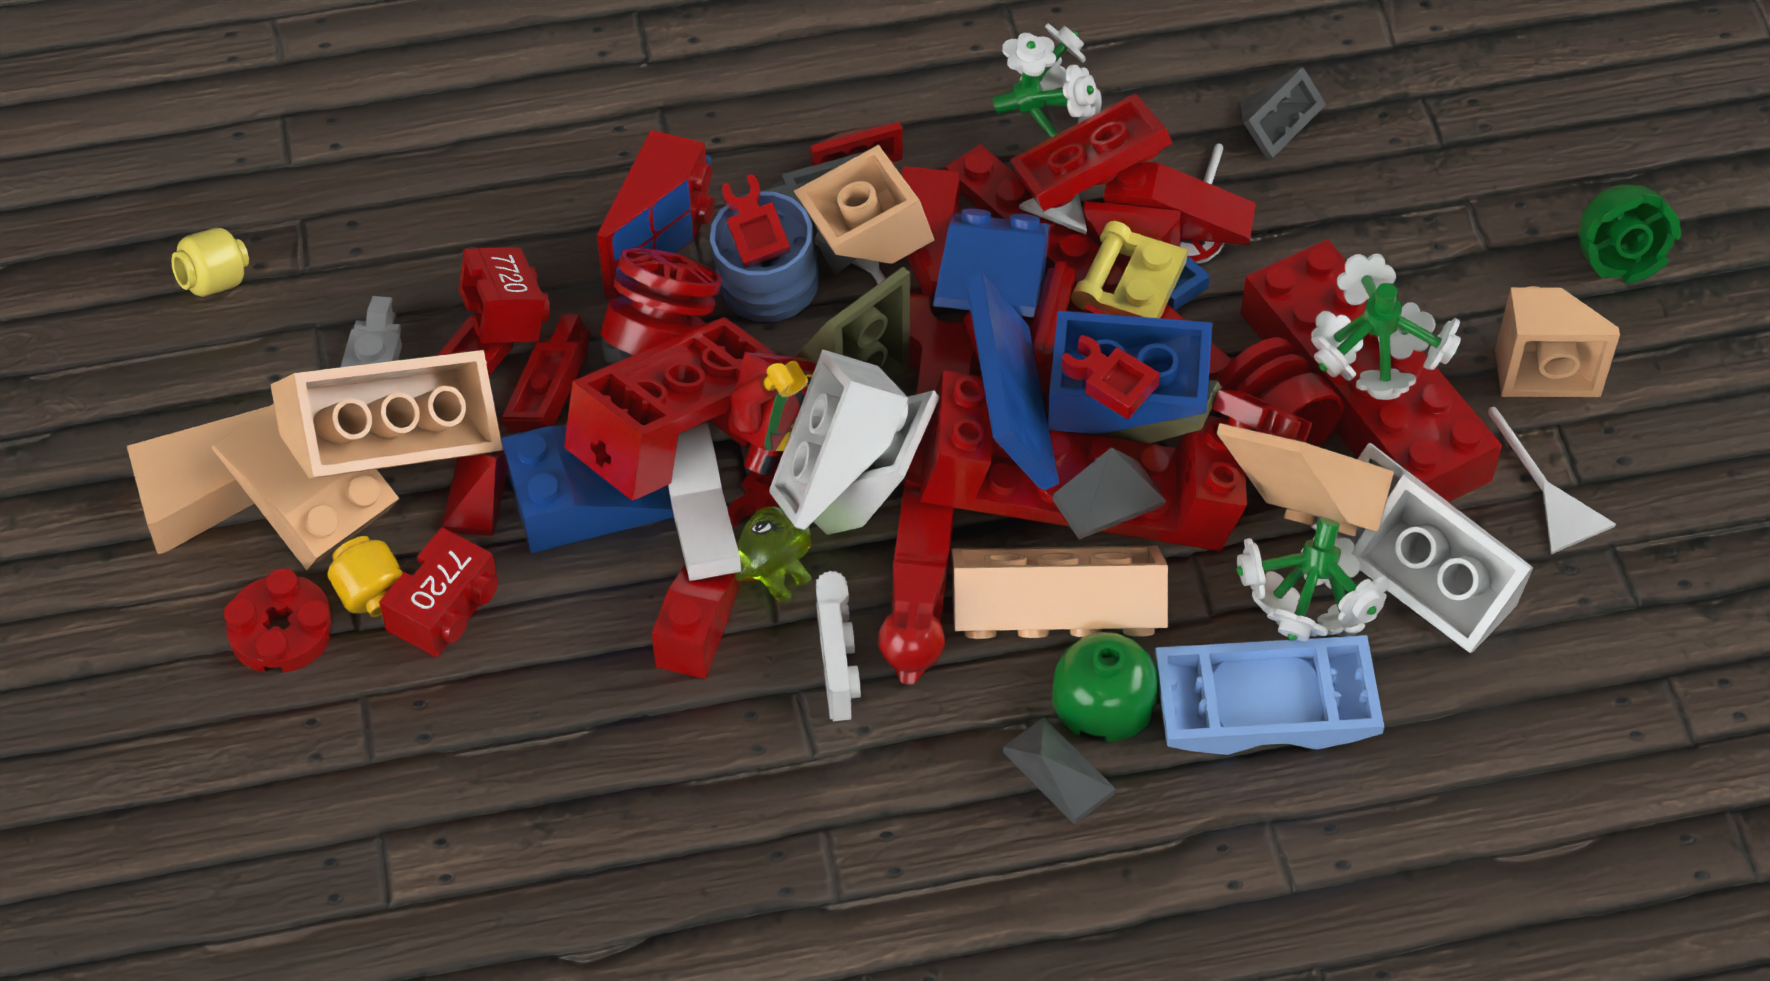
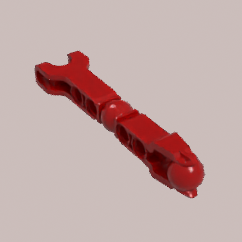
M910 293V366L919 373L916 395L935 391L943 370L976 376L982 374L964 322L948 323L937 319L930 312L929 295ZM923 436L902 480L904 490L893 559L892 613L886 616L878 634V646L882 657L895 669L903 684H915L926 669L937 663L945 646V634L940 621L944 608L955 508L920 502Z

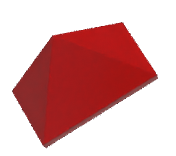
M893 122L833 135L810 146L811 166L865 152L877 145L881 147L892 163L903 160V128L900 122Z
M1085 201L1086 235L1100 247L1102 245L1100 236L1105 225L1110 221H1118L1125 224L1133 233L1180 247L1181 211ZM1121 253L1116 258L1125 268L1131 259L1130 256Z
M503 450L458 457L442 522L444 529L452 533L483 536L494 535L507 477Z

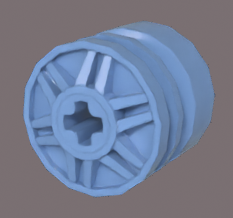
M760 192L758 205L760 207L773 202L790 245L789 253L744 269L726 221L727 218L738 215V212L733 211L726 205L720 209L711 224L710 245L716 265V272L722 277L720 291L725 304L738 316L755 322H778L797 315L811 303L819 289L820 271L815 251L813 226L808 213L796 200L777 192Z

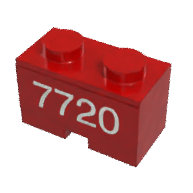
M516 247L464 248L458 290L467 311L478 312L473 313L472 323L480 342H539L542 322H547L549 318V298L547 293L541 292L537 283L536 270L534 267L529 266L522 249Z
M443 527L439 529L418 554V563L422 565L412 576L403 572L379 601L386 631L436 658L449 643H455L462 636L468 619L480 605H486L493 598L498 587L493 554Z

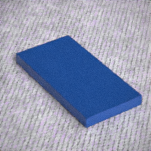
M980 272L966 279V288L993 438L1028 477L1044 491L1058 485L1059 479L1030 329L986 275Z

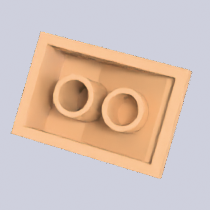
M274 403L212 446L214 452L306 570H309L342 544L386 514L399 499L377 469L309 479L280 436Z
M1219 423L1217 434L1265 502L1286 508L1285 519L1314 526L1316 517L1335 520L1340 524L1338 532L1350 536L1356 535L1357 527L1379 531L1394 471L1304 442Z

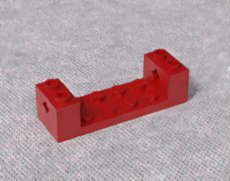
M947 370L942 371L935 389L940 398L923 434L920 502L1070 527L1052 500L1054 493L1112 447L1141 463L1166 499V502L1161 508L1100 532L1222 551L1247 506L1246 474L1217 434L1219 423L1227 425L1228 419L1208 415L1202 430L1184 434L1177 448L1089 433L1049 430L1059 484L1043 491L993 438L982 376Z

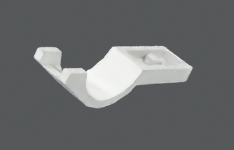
M704 422L679 433L671 484H668L672 511L689 581L741 572L740 555L721 487L715 450L708 424Z

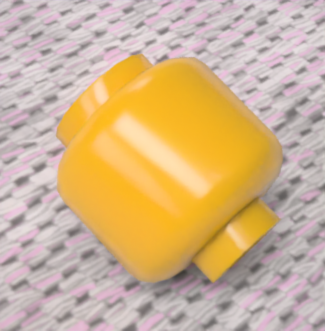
M368 536L356 537L342 544L333 552L332 558L334 561L330 564L327 575L342 604L349 612L357 614L368 612L371 617H377L382 615L379 601L402 575L403 571L384 541L370 540Z

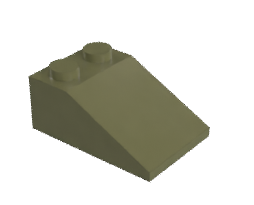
M904 267L900 268L831 318L803 346L796 357L808 358L817 363L823 349L877 365L893 380L910 367V272Z

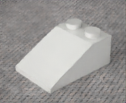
M822 349L769 489L772 497L795 527L805 530L890 447L895 432H899L904 426L908 414V397L879 366Z
M934 390L908 397V414L905 424L899 432H895L890 447L813 521L824 533L829 535L863 527L904 479L940 398Z

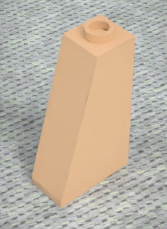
M268 407L127 446L147 525L158 554L170 551L255 504L214 452L212 446Z

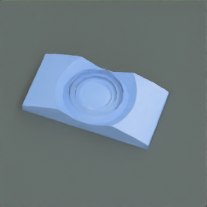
M1367 635L1308 639V641L1278 640L1155 648L1154 656L1168 747L1230 755L1260 745L1291 744L1318 750L1359 741L1383 733L1384 722Z

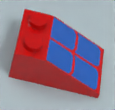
M650 130L597 234L605 298L612 299L621 295L613 284L616 274L622 272L618 268L622 250L647 248L677 254L694 241L701 225H707L711 220L715 200L714 197L709 196L712 166L707 164L705 143Z

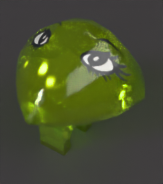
M767 506L757 510L744 526L737 543L741 572L735 573L736 580L739 582L761 580L779 602L789 600L793 595L784 586L785 576L783 574H791L798 585L806 584L812 579L798 560L805 556L811 546L812 536L809 527L805 530L795 527L781 508Z

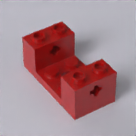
M723 317L572 381L564 448L630 500L634 501L671 484L679 433L710 421L744 448L750 447V442L730 432L728 427L732 409L731 394L737 387L745 352L777 354Z

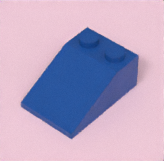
M964 209L962 214H953L948 227L934 297V306L970 310L966 279L983 272L1020 316L1034 317L1045 279L1050 224L1039 223V217L1029 214H1013L1010 216V220L991 218V212L982 209Z
M1058 311L1049 392V430L1103 434L1206 413L1213 323ZM1081 335L1094 339L1099 344L1101 353L1107 357L1118 347L1160 373L1159 386L1129 419L1124 418L1085 394L1087 379H1072L1062 371V356L1065 353L1079 360L1087 358L1077 352L1078 339Z
M547 426L501 438L507 474L530 553L674 517L668 485L634 501L630 500L564 448L567 426Z

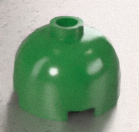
M1619 184L1603 190L1591 199L1582 213L1578 237L1583 255L1600 277L1604 279L1605 276L1609 278L1623 277L1624 283H1634L1651 277L1666 266L1669 262L1666 254L1672 248L1675 238L1680 240L1681 228L1678 216L1666 200L1657 192L1643 185Z
M1100 632L1081 638L1064 651L1054 671L1052 703L1059 720L1073 733L1080 736L1081 730L1090 735L1105 736V742H1116L1133 737L1149 724L1152 712L1158 701V673L1151 656L1134 640L1121 634Z

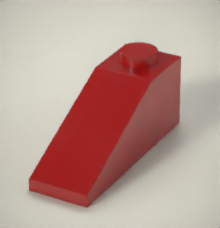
M1137 162L1118 172L1113 180L1106 183L1104 192V203L1181 211L1182 240L1250 245L1256 211L1255 202L1161 163Z
M903 166L901 176L920 200L935 240L907 255V258L923 294L929 295L931 312L941 313L942 307L934 306V297L949 223L953 214H958L960 172Z
M736 543L740 555L741 572L689 581L686 565L684 564L667 591L652 631L656 668L707 679L752 555L751 546Z

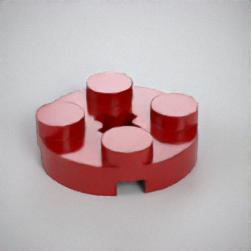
M276 569L267 577L252 582L242 589L224 609L226 634L232 651L244 665L253 670L265 672L264 667H281L283 672L301 669L312 663L324 652L331 638L329 631L333 623V617L327 596L315 583L306 578L297 577L289 569ZM280 616L288 617L289 626L282 630L280 627L275 626L267 629L272 619Z

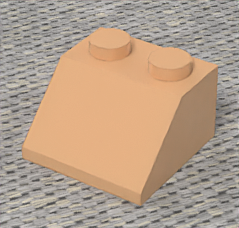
M879 145L793 191L801 206L806 209L808 216L836 255L892 264L935 241L920 200Z
M1511 287L1495 347L1501 397H1601L1620 337L1619 327L1563 288Z

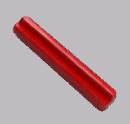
M1063 261L1056 262L1055 268H1049L1047 271L1030 332L1037 367H1045L1047 361L1053 360L1058 311H1067L1076 279L1075 269L1068 268L1066 262Z

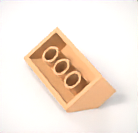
M484 350L293 373L270 384L280 436L309 479L503 450Z
M1158 546L951 549L955 631H965V636L968 638H992L996 636V630H1017L1020 637L1041 638L1048 636L1049 630L1070 629V634L1077 637L1100 633L1102 629H1123V634L1128 636H1150L1155 633V628H1168V565Z

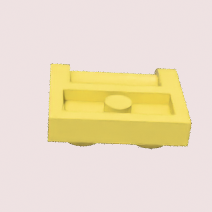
M1108 222L1100 236L1102 245L1085 279L1077 283L1071 295L1072 302L1082 310H1084L1088 303L1109 315L1160 319L1187 262L1188 249L1133 233L1128 226L1121 222ZM1118 254L1130 256L1131 259L1114 294L1103 292L1102 287Z

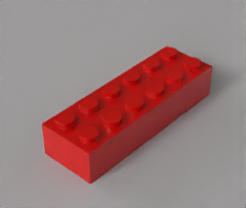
M1328 239L1246 276L1240 314L1261 340L1274 337L1287 339L1295 347L1299 356H1303L1308 361L1312 369L1311 373L1320 375L1341 397L1344 411L1335 431L1357 458H1359L1367 444L1372 443L1447 502L1453 501L1493 481L1502 444L1437 367L1434 370H1428L1423 367L1427 359V355L1423 351L1417 352L1413 350L1412 354L1404 360H1398L1391 355V369H1397L1400 373L1415 375L1416 383L1409 386V391L1401 393L1399 397L1390 400L1373 398L1368 393V390H1360L1356 387V382L1360 379L1362 372L1368 370L1380 371L1379 341L1377 336L1368 333L1363 338V346L1356 352V360L1348 364L1356 373V376L1350 381L1340 374L1334 378L1326 371L1320 369V365L1314 358V354L1319 350L1311 341L1312 331L1317 328V315L1322 311H1329L1336 317L1345 315L1352 322L1365 312V306L1368 301L1367 299L1360 305H1351L1346 301L1344 290L1340 289L1337 284L1338 276L1346 272L1344 268L1346 260Z

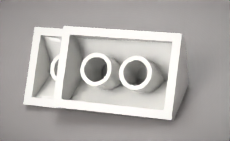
M1368 443L1358 460L1394 471L1379 531L1357 527L1355 536L1338 532L1337 538L1347 537L1353 541L1354 551L1351 554L1359 559L1360 570L1372 580L1380 576L1386 577L1390 582L1387 589L1388 592L1469 653L1474 652L1517 606L1533 567L1376 446ZM1317 517L1314 526H1311L1314 530L1317 529L1320 517Z

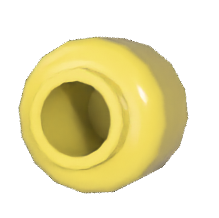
M212 228L181 239L176 252L172 254L171 262L173 273L179 285L183 289H189L197 296L206 297L237 287L243 280L244 267H247L249 264V256L244 243L240 239H234L223 228Z

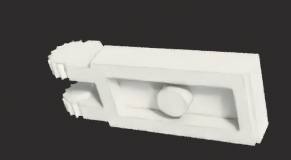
M829 570V572L819 575V579H816L817 617L829 716L833 721L851 720V698H860L861 692L858 666H848L846 654L855 653L852 622H848L849 592L845 576L843 577L842 573Z

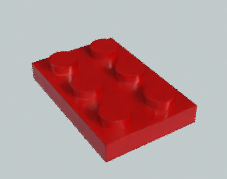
M1135 93L1015 156L1009 161L1019 180L1044 212L1050 208H1058L1068 204L1075 195L1094 185L1110 182L1117 176L1118 172L1137 162H1147L1155 158L1162 149L1173 143L1166 127Z

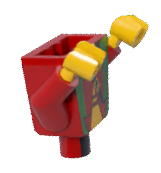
M745 352L737 387L731 394L732 409L728 427L730 432L751 443L743 464L747 469L763 475H772L780 451H784L816 368V362L801 357Z

